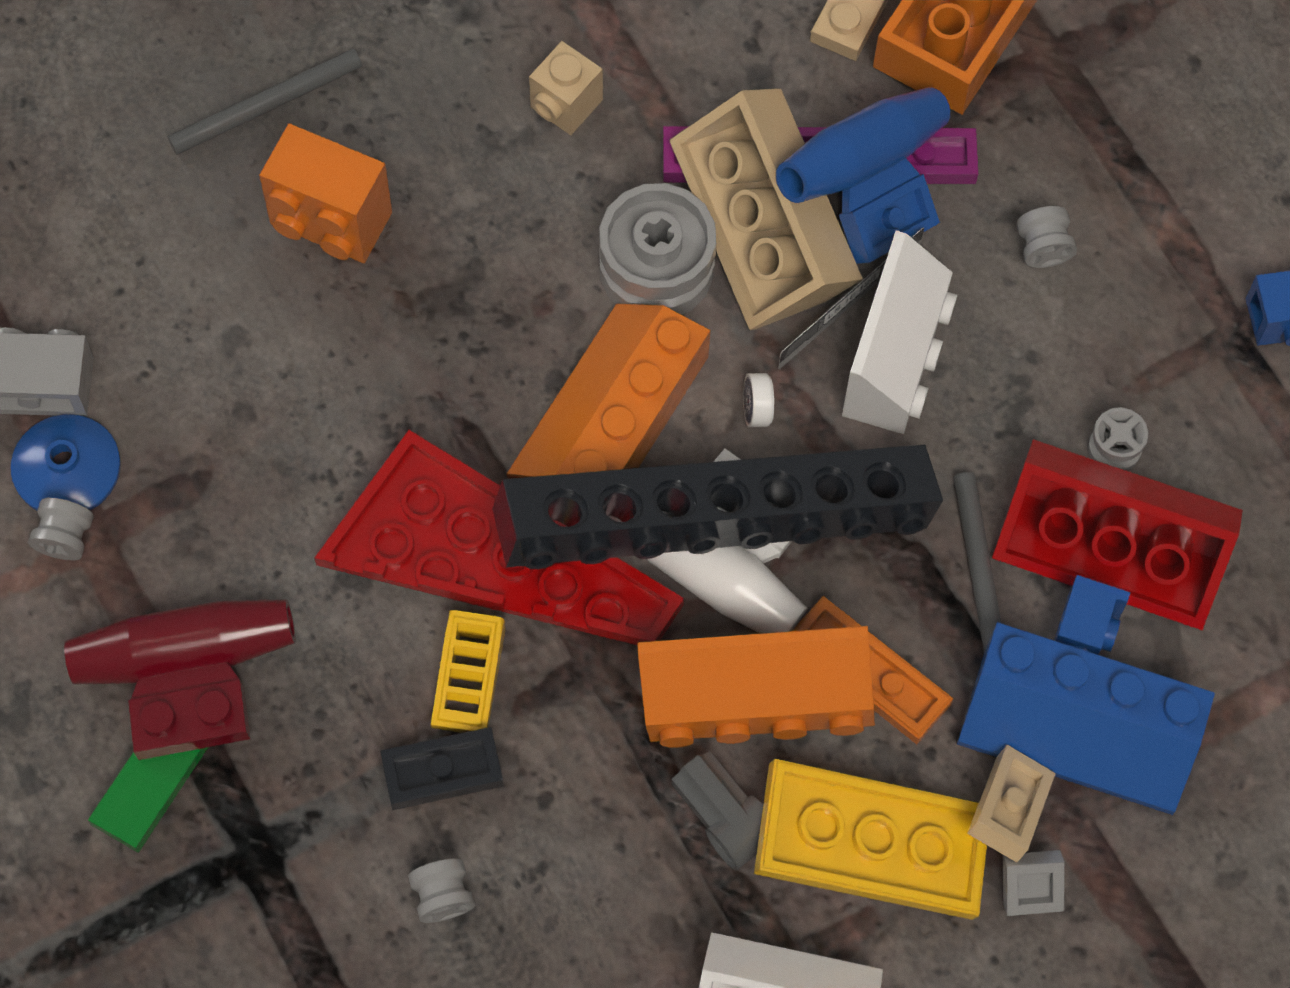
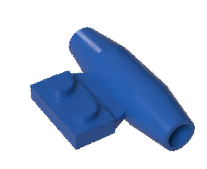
M928 87L879 100L821 130L778 166L776 181L781 193L789 201L801 203L842 191V213L839 214L855 262L856 264L874 261L889 252L895 231H900L913 237L923 227L925 232L940 223L925 176L918 173L907 160V157L912 155L948 123L951 113L949 103L939 90Z

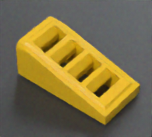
M458 610L449 611L431 728L461 733L488 728L506 632L505 620L503 618ZM460 636L489 640V644L463 641L459 639ZM456 656L486 660L485 667L455 663ZM452 678L482 683V689L474 690L451 686ZM448 700L479 705L478 714L447 709Z

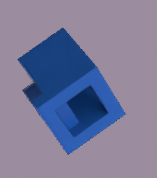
M1076 575L1068 594L1054 641L1099 655L1101 649L1111 652L1121 622L1119 619L1128 602L1130 592Z

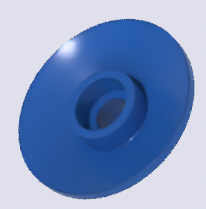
M73 414L53 416L32 426L17 443L11 459L13 484L23 501L36 511L40 501L45 498L64 499L77 503L88 510L94 509L111 494L118 481L121 468L120 453L109 431L93 419ZM70 452L72 454L70 460L65 464L53 462L54 457L59 453Z

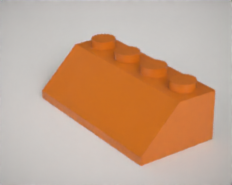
M616 304L507 472V478L639 468L708 359L711 330L664 305Z
M868 626L637 643L646 729L650 742L660 741V745L664 747H685L693 744L694 739L716 737V740L720 743L735 744L748 741L750 735L773 733V737L777 739L792 740L806 736L807 731L830 729V733L833 735L848 736L863 732L864 727L875 726Z

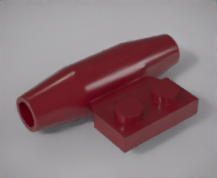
M287 599L226 600L129 617L66 640L64 653L67 671L73 685L137 683L128 703L133 750L138 760L250 740L245 689L231 667L295 644L296 636L293 616Z

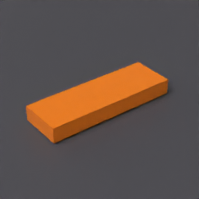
M822 596L792 631L860 627L861 625L826 597ZM868 631L874 711L917 745L951 706L954 698Z

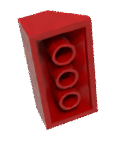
M1033 439L992 559L1071 586L1076 575L1128 591L1130 596L1126 605L1203 630L1239 537L1243 510Z

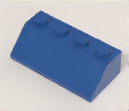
M997 622L983 656L957 745L997 757L1005 746L1009 745L1056 773L1055 777L1173 815L1201 746L1215 693Z

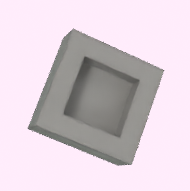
M1060 850L1025 853L1018 862H1014L1003 855V905L1007 916L1064 911V859Z

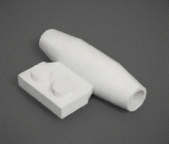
M724 448L714 462L741 459ZM717 507L719 510L727 512L724 509ZM662 511L666 515L674 517L672 514ZM608 516L615 521L622 522L616 517ZM792 541L769 543L758 549H745L742 546L716 548L704 554H692L689 551L669 552L647 559L720 614L760 634L790 632L798 625L807 611V607L763 564L775 558L779 559Z

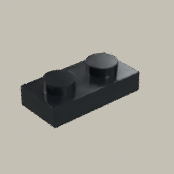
M492 727L380 751L392 811L504 786Z

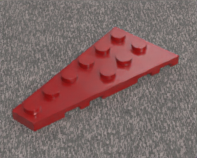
M410 430L407 431L314 557L316 566L637 646L638 642L660 641L684 606L683 597L618 557L609 558L597 564L572 561L554 563L543 569H529L526 566L506 568L492 510L500 485ZM554 521L556 524L560 526L567 527L559 521Z

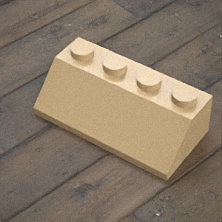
M781 89L742 90L669 140L691 193L707 206L715 221L716 252L749 330L761 328L825 303L863 280L827 195L801 203H794L781 193L777 185L776 170L778 166L805 144Z

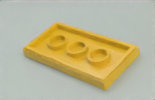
M774 759L769 763L754 874L973 920L980 913L987 845L967 833L979 803Z

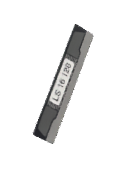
M924 227L911 237L918 244H921ZM886 260L781 352L778 369H781L880 281Z

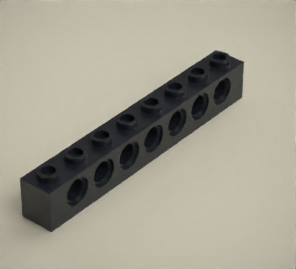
M923 444L503 479L492 510L506 568L526 566L529 569H543L554 563L581 561L585 564H597L615 557L635 556L639 559H651L669 552L689 551L692 554H704L723 547L742 546L745 549H758L769 543L794 541L797 544H810L822 538L846 536L851 540H858L875 533L896 531L901 535H910L927 529L941 506L943 497L926 445ZM717 507L722 508L727 512L721 511ZM662 511L668 512L672 514L674 517L666 515ZM608 516L616 517L622 522L615 521ZM554 521H560L566 524L568 527L560 526L556 524Z

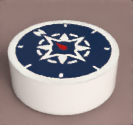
M747 373L745 376L743 407L748 427H768L772 423L774 415V389L772 379L767 373Z

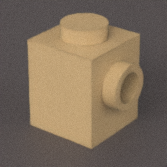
M563 41L555 47L529 76L531 108L542 118L554 123L569 135L576 131L603 100V69Z

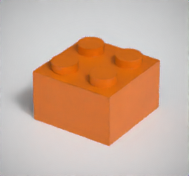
M288 123L259 174L270 224L273 225L277 232L289 239L300 240L302 237L319 244L327 254L337 259L347 260L352 258L365 264L392 214L386 165L384 162Z

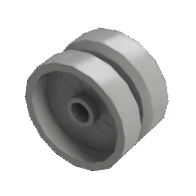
M668 183L642 184L625 191L607 207L599 227L600 281L609 299L615 304L664 305L681 315L692 311L707 296L714 278V258L716 256L717 244L716 227L707 206L689 190Z

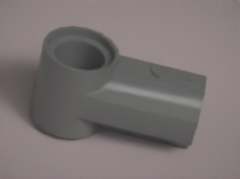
M710 751L696 756L672 778L671 785L707 828L705 830L706 835L719 856L729 867L736 871L757 855L763 804L752 795L747 797Z

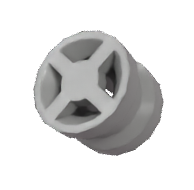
M1060 206L1040 207L1023 214L1017 220L1018 234L1026 240L1027 244L1023 255L1028 266L1034 268L1053 267L1070 260L1076 255V242L1067 232L1070 218L1066 208Z
M1112 408L1102 413L1096 421L1094 430L1089 438L1088 452L1090 459L1126 471L1134 468L1141 457L1142 450L1147 444L1149 434L1147 424L1139 414L1127 408ZM1115 445H1124L1125 449H1124V448H1120V449H1119V448H1114V449H1113V447H1114Z
M59 498L42 499L37 510L40 517L39 526L31 531L28 539L29 546L53 558L79 560L85 548L81 538L83 532L91 527L94 518L93 513L87 508L68 500Z
M439 860L421 866L408 875L411 889L419 893L421 902L417 907L420 922L434 923L463 915L475 907L472 892L466 890L462 880L466 875L463 860Z

